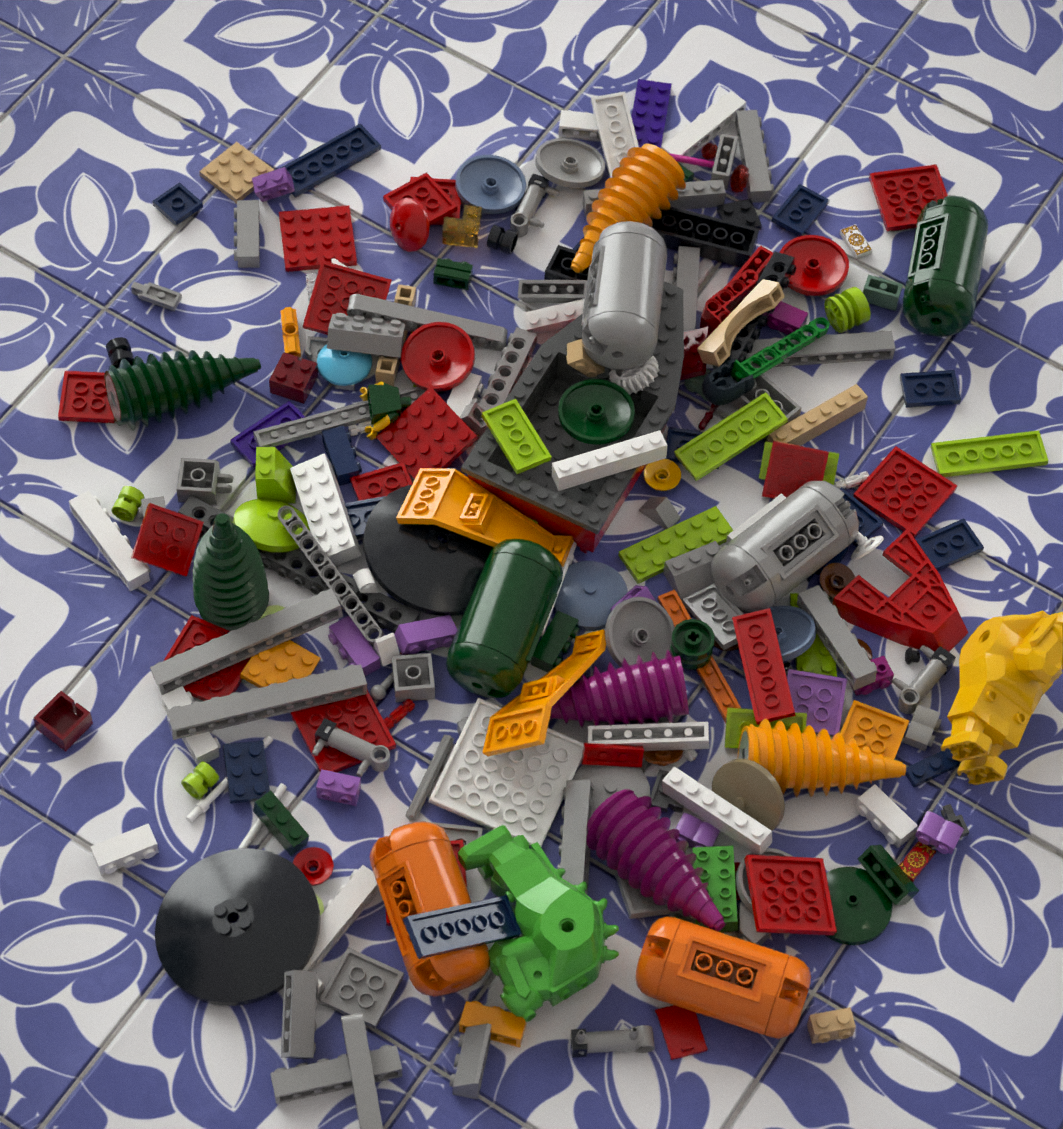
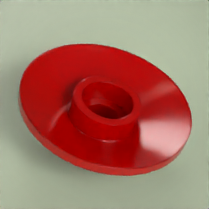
M309 847L303 849L293 860V864L306 876L311 886L324 883L332 875L334 868L332 857L321 848ZM315 867L317 870L310 871V868Z

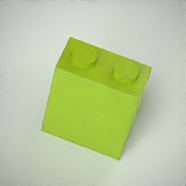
M256 447L255 481L257 499H273L287 504H296V485L290 470L293 466L276 447Z

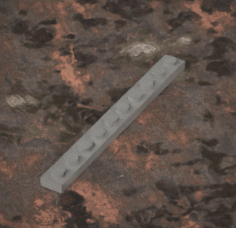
M414 387L399 391L400 397H410L412 404L426 390ZM368 400L254 431L253 436L258 447H275L322 434L323 430L339 426L347 427L369 421Z

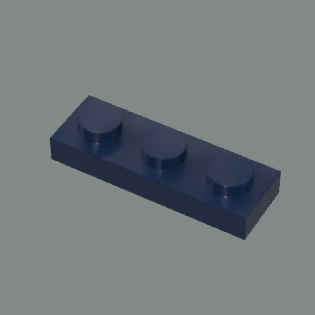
M946 748L945 751H940L906 767L905 775L915 788L959 767L962 761L952 759L953 754L951 750Z

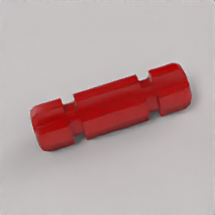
M411 699L404 701L403 705H400L389 714V717L384 719L388 730L403 719L407 712H411L415 708V704Z

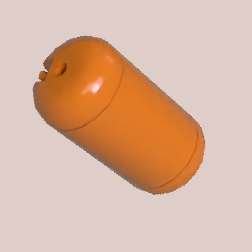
M414 822L393 829L389 836L379 838L375 842L369 857L409 978L417 991L428 996H444L466 989L480 981L490 968L487 944L418 959L403 921L407 916L472 903L451 842L444 829L434 823Z
M666 916L655 921L647 933L637 963L635 980L641 992L651 998L762 1035L765 1034V1036L780 1039L793 1033L798 1025L810 987L811 974L804 961L797 957L789 956L788 954L688 921Z

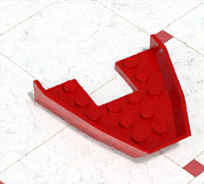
M907 528L883 551L882 556L907 574L909 578L890 597H886L858 575L834 597L832 605L836 606L839 616L846 622L901 645L918 650L924 645L934 652L941 646L950 652L968 634V630L940 574Z

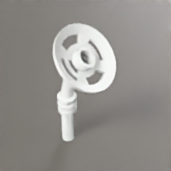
M858 531L856 537L858 547L852 553L851 559H860L873 551L884 540L883 536L867 539L866 536L864 537Z

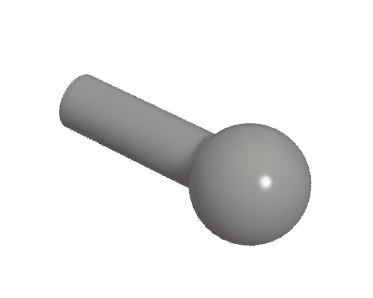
M393 672L380 685L377 684L371 688L370 694L373 699L381 700L385 697L386 689L393 683Z

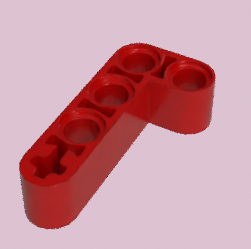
M751 269L741 273L706 301L702 311V318L715 330L731 313L729 309L754 289L758 281V274Z

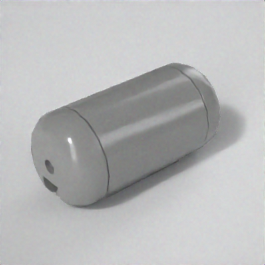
M633 221L612 224L602 231L599 240L593 247L592 263L588 271L581 323L583 326L582 344L587 355L595 363L609 369L630 370L642 366L653 356L657 345L667 262V247L662 236L654 228L646 224Z
M826 481L807 482L722 547L713 557L711 564L712 577L718 591L745 614L768 609L776 604L856 539L859 531L858 516L855 509H850L849 501L843 499L844 492Z

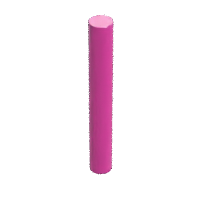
M668 153L677 162L713 168L714 161Z

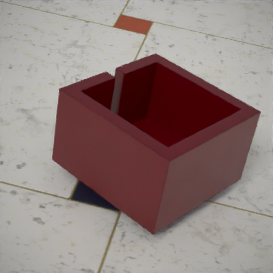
M283 352L269 379L270 393L304 404L318 378V363L304 358L300 361L298 356Z
M62 691L33 718L36 730L64 751H67L93 724L91 713L80 704H75L74 700Z

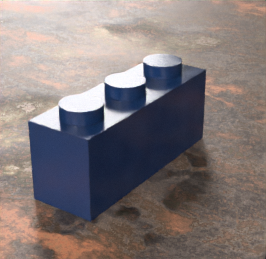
M344 426L323 430L322 441L339 486L351 483L350 477L362 473L360 462L355 460L357 455L355 448L350 445V433L345 431Z

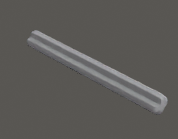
M444 735L406 812V817L409 820L415 821L418 818L454 742V738L451 735Z

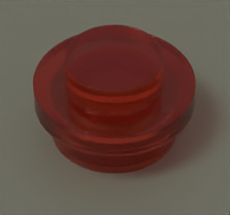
M707 143L701 151L705 159L714 158L718 147L716 144Z

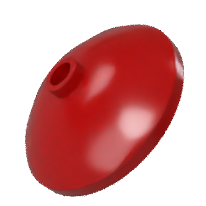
M413 198L399 200L394 205L390 214L389 224L392 237L396 244L404 251H418L426 244L429 236L427 213L424 207Z

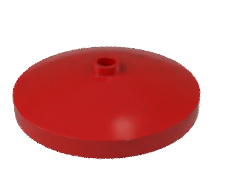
M818 235L799 236L787 242L779 252L795 257L797 268L794 276L791 275L788 287L800 294L808 296L830 294L839 289L847 278L849 260L845 251L836 242Z
M433 322L419 327L410 334L402 348L401 362L406 376L414 385L423 390L432 387L435 392H442L457 387L467 379L474 367L475 349L471 338L462 328L447 322Z

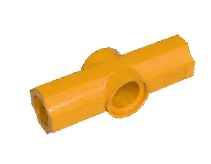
M285 307L280 311L284 352L301 357L296 309Z

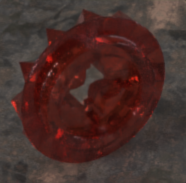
M738 165L731 175L730 184L733 192H742L746 188L750 174L748 173L749 168L745 165Z

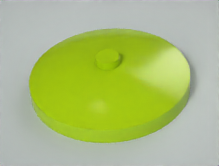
M250 500L241 504L234 513L233 523L251 537L257 549L264 551L288 552L299 548L278 518V510L283 506H291L310 531L307 519L301 511L290 504L278 500ZM286 514L284 520L290 519L292 514ZM298 528L295 534H300L303 528Z

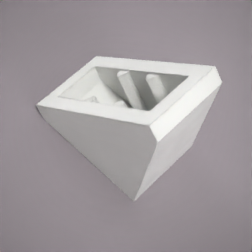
M394 633L375 639L373 649L379 656L382 666L391 664L392 656H400Z

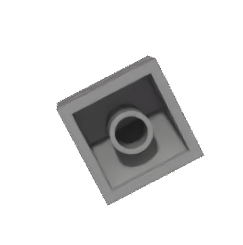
M431 653L392 656L395 702H404L407 699L412 701L435 699Z

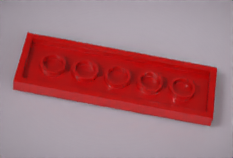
M768 608L732 617L756 724L759 725L763 719L772 722L796 716L771 609Z

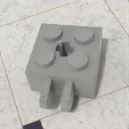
M181 458L177 483L178 502H186L190 495L207 504H216L218 493L227 494L232 492V486L226 483H232L234 477L230 474H221L219 462L216 460Z

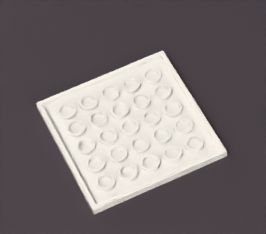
M478 698L429 798V803L490 830L505 825L511 833L512 839L518 835H524L529 842V847L536 842L542 847L564 799L563 788L566 787L567 780L573 779L581 762L584 743L547 728L545 743L542 745L486 756L482 752L489 720L501 707Z

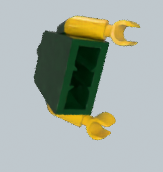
M379 382L374 385H368V389L366 387L360 388L362 395L359 397L363 401L368 400L371 425L374 424V427H365V432L368 434L367 438L370 440L375 439L377 431L380 432L395 422L401 416L402 408H408L411 405L410 397H400L398 387Z

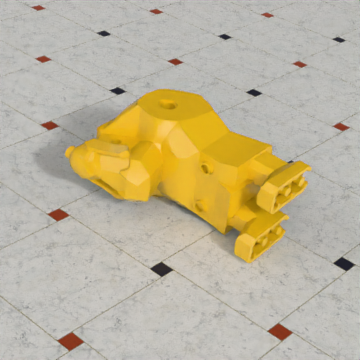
M1039 611L1028 615L1013 614L993 617L980 624L961 648L959 658L960 689L947 716L952 724L951 736L944 739L941 750L945 751L948 748L953 754L952 759L962 761L957 770V775L960 776L962 773H965L967 778H969V784L979 785L1004 780L1008 765L999 758V755L1005 750L1018 747L1028 721L1041 697L1053 685V682L1061 676L1063 670V612L1048 615L1044 611Z

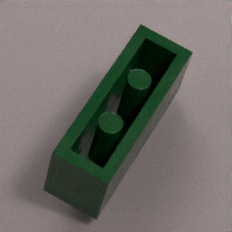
M557 611L535 648L531 658V665L549 672L561 663L563 654H567L570 650V642L580 632V628H578L579 620Z
M271 790L255 801L253 812L291 856L307 845L309 834Z
M870 845L857 859L895 906L907 904L919 892L918 888L882 845Z

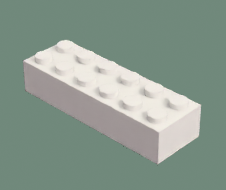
M325 453L291 467L290 470L311 534L335 567L362 556L333 466ZM323 557L319 558L321 562L324 561Z

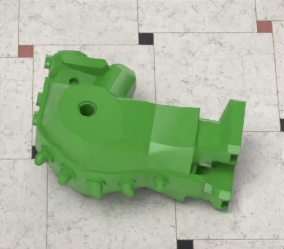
M501 825L462 847L458 852V860L466 871L477 868L484 879L492 877L490 879L491 890L496 896L507 895L522 934L516 938L495 942L489 950L490 969L500 978L504 985L500 998L512 1014L517 1017H523L526 1022H529L535 1018V1011L543 1006V1002L549 1001L552 1006H555L592 984L598 978L602 963L618 957L619 952L607 949L605 940L613 936L619 930V926L607 925L604 922L603 911L608 904L606 898H602L597 902L592 900L585 894L587 889L586 881L581 882L579 885H572L562 879L565 869L554 868L538 842L531 844L532 848L530 849L529 842L524 835H518L512 839L507 827Z

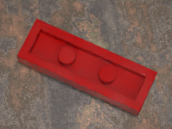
M584 743L581 761L584 765L642 767L644 748L643 746Z

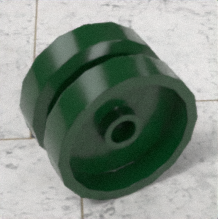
M696 619L684 620L676 625L672 632L670 653L673 657L680 656L682 668L695 670L708 664L714 647L715 636L713 630L707 623Z

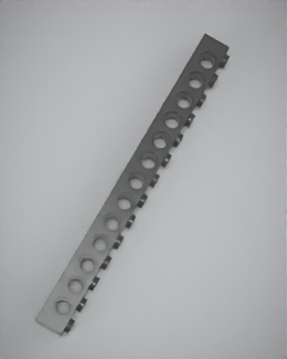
M190 495L178 511L180 514L204 522L200 533L202 536L212 527L214 519L218 514H226ZM228 515L231 521L233 522L234 517ZM258 549L264 568L277 572L283 578L287 577L293 580L298 586H304L316 595L322 591L329 590V587L326 586L327 584L304 553L296 549L288 552H262L264 550ZM335 572L329 573L327 579H332L335 576ZM340 572L359 600L365 601L362 604L381 629H387L395 634L398 625L420 621L419 612L380 592L361 593L355 580ZM341 587L338 590V594H343L346 591V587ZM357 602L350 603L349 609H354Z

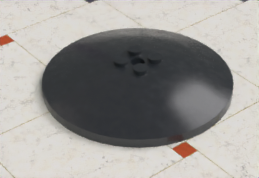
M412 485L404 486L389 493L372 510L364 530V556L372 575L389 595L412 609L440 616L464 615L493 547L432 524H398L396 517ZM443 537L447 540V542L442 543L438 540V538Z
M253 848L231 849L213 854L187 869L173 883L165 895L159 908L155 925V943L159 959L172 981L185 993L198 1000L222 1006L245 1005L260 1001L284 988V972L291 970L302 971L311 958L320 932L318 900L306 876L298 867L280 855ZM231 916H239L237 922L229 923V919Z

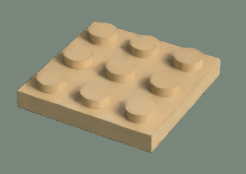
M236 142L199 172L203 179L237 203V200H243L254 191L253 177L274 171V169Z

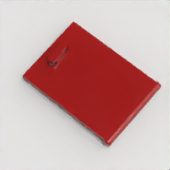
M675 1005L655 1009L671 1060L708 1050L696 1012Z

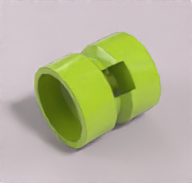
M123 486L111 511L117 518L131 522L138 512V507L142 505L141 499H145V496L135 487Z
M201 761L193 769V773H189L181 781V784L192 797L199 800L208 792L207 787L212 788L220 778L209 764Z

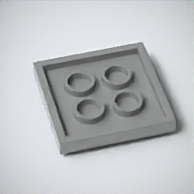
M348 947L323 991L319 1003L344 1015L363 1013L365 1025L376 1029L400 985L404 973Z

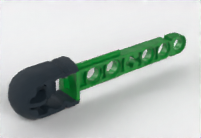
M818 317L809 322L808 325H804L741 363L735 358L730 359L706 375L702 383L703 395L710 403L717 406L733 402L753 389L755 378L814 342L816 337L819 339L826 335L830 326L829 321L823 317ZM822 324L825 326V328L821 329L818 328L816 325ZM804 332H809L812 336L808 337L804 335ZM791 340H797L800 344H793ZM764 356H771L773 360H767ZM751 364H758L760 368H754Z

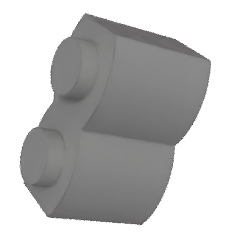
M918 704L903 743L926 751L927 746L932 747L935 739L932 733L934 730L938 731L942 721L939 719L940 712Z

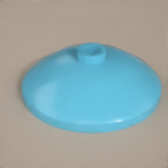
M326 344L320 350L317 357L318 371L325 380L332 384L340 386L353 385L364 380L370 373L372 356L367 353L327 349Z

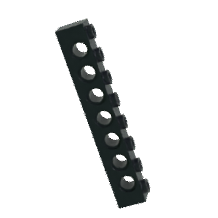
M774 251L755 287L764 279L779 282L783 291L784 288L788 287L791 275L794 276L796 272L795 257ZM775 308L757 316L740 330L732 342L730 356L722 364L733 358L737 359L740 363L746 360L747 354L751 353L753 349V343L760 337L762 327L766 326L769 314H773Z

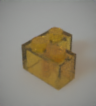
M464 205L462 219L445 217L442 230V244L478 248L482 207Z

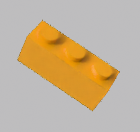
M478 1001L465 1002L459 1023V1032L465 1033L466 1027L488 1023L491 1024L492 1041L521 1047L527 1025L523 1017H517L498 1006L488 1007Z

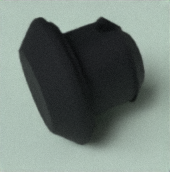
M909 647L905 652L906 663L919 662L920 652Z

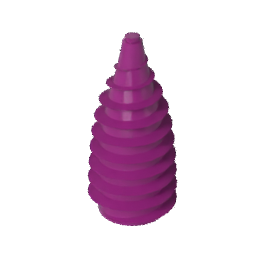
M667 649L664 659H658L655 653L652 652L650 661L644 662L638 654L636 664L629 665L626 659L623 658L622 666L617 669L609 661L607 671L603 673L595 666L592 676L586 678L582 674L579 680L552 706L550 719L551 721L552 719H562L566 725L569 720L578 721L581 728H583L585 721L593 722L595 726L600 725L601 722H608L610 726L615 725L616 722H623L627 726L631 721H638L639 724H644L645 720H653L654 723H659L660 718H667L670 723H673L675 716L689 715L680 656L673 657Z
M630 789L618 791L607 798L594 811L587 823V846L592 850H596L597 856L600 859L607 860L608 867L617 870L618 876L628 880L632 888L640 889L644 897H653L656 905H667L668 910L671 912L682 910L685 917L692 916L709 929L720 931L725 926L724 918L715 906L714 898H711L707 892L709 883H702L700 879L703 874V868H693L697 858L696 854L685 855L689 846L688 842H677L680 831L678 829L669 830L671 821L667 817L660 818L661 808L651 807V797L642 796L638 798L634 791Z

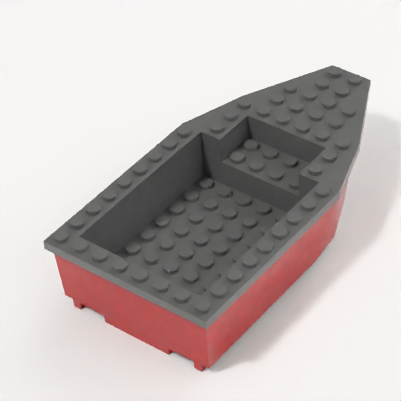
M665 281L658 340L653 354L659 365L658 376L654 378L653 383L649 384V387L643 388V391L639 390L637 394L632 392L630 395L635 408L634 421L630 430L622 438L601 445L583 443L571 437L562 428L559 421V401L569 387L589 379L610 381L609 373L611 369L604 367L605 372L598 374L596 377H587L567 364V344L582 339V313L540 346L504 401V403L513 399L518 401L549 451L551 461L516 474L487 427L461 467V472L468 474L469 479L526 517L538 522V525L553 535L572 536L574 542L580 547V551L584 553L588 551L594 552L646 465L558 491L552 478V463L659 430L663 434L667 421L676 407L684 359L683 289Z

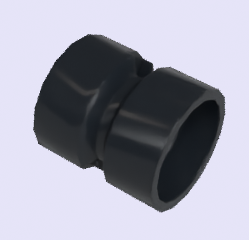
M493 225L488 235L487 247L496 250L500 248L502 252L512 254L517 244L518 232L509 229L505 231L503 227Z
M114 338L106 344L110 363L116 369L119 368L122 359H126L131 366L133 365L134 356L131 352L129 341L126 338Z

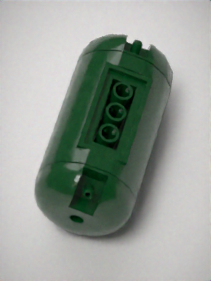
M948 195L944 199H938L937 202L930 201L924 206L918 216L903 297V314L913 328L929 336H953L966 329L974 317L988 233V219L982 208L967 198Z
M506 539L495 545L490 551L448 651L446 661L447 671L451 678L463 689L481 697L504 698L511 694L521 683L562 583L563 570L561 564L548 549L529 540Z

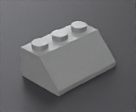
M716 541L665 561L663 574L672 589L676 590L681 601L714 583L711 564L713 557L721 549Z
M491 1024L466 1027L465 1034L460 1035L458 1047L462 1048L460 1054H456L454 1067H457L456 1074L451 1075L449 1085L453 1087V1095L478 1099L491 1041Z

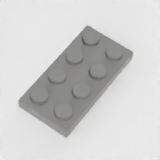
M715 583L682 599L683 605L696 620L703 621L713 630L714 640L723 650L738 643L732 617L743 615V613L718 591Z

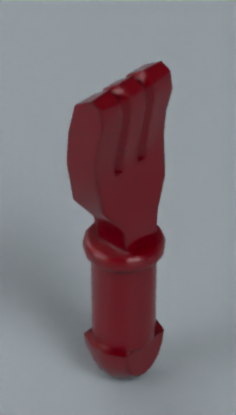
M711 404L710 411L705 413L704 418L698 425L700 430L706 428L719 406Z

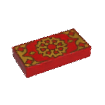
M918 841L900 863L899 867L914 882L933 858L936 851Z

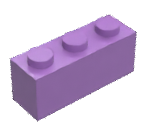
M447 615L400 624L394 635L402 655L416 654L420 651H432L440 647H450L457 628L451 616Z
M350 616L329 626L328 638L332 645L336 644L340 656L343 660L346 659L349 662L348 665L361 664L365 676L380 668L379 656Z

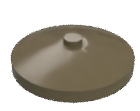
M734 759L717 770L712 781V792L771 831L779 826L784 816V797L778 782L766 768L748 759Z

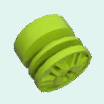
M851 287L844 290L841 294H835L825 300L824 308L827 319L838 333H843L854 326H859L870 320L871 312L868 301L863 292L857 287Z

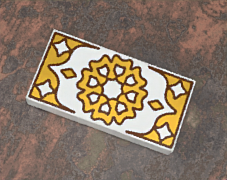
M856 224L840 230L839 234L856 259L872 254V248Z

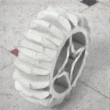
M652 356L642 366L634 369H611L609 379L610 382L622 387L629 395L632 392L637 394L639 390L643 391V388L649 387V384L654 382V378L658 376L659 365L656 358Z

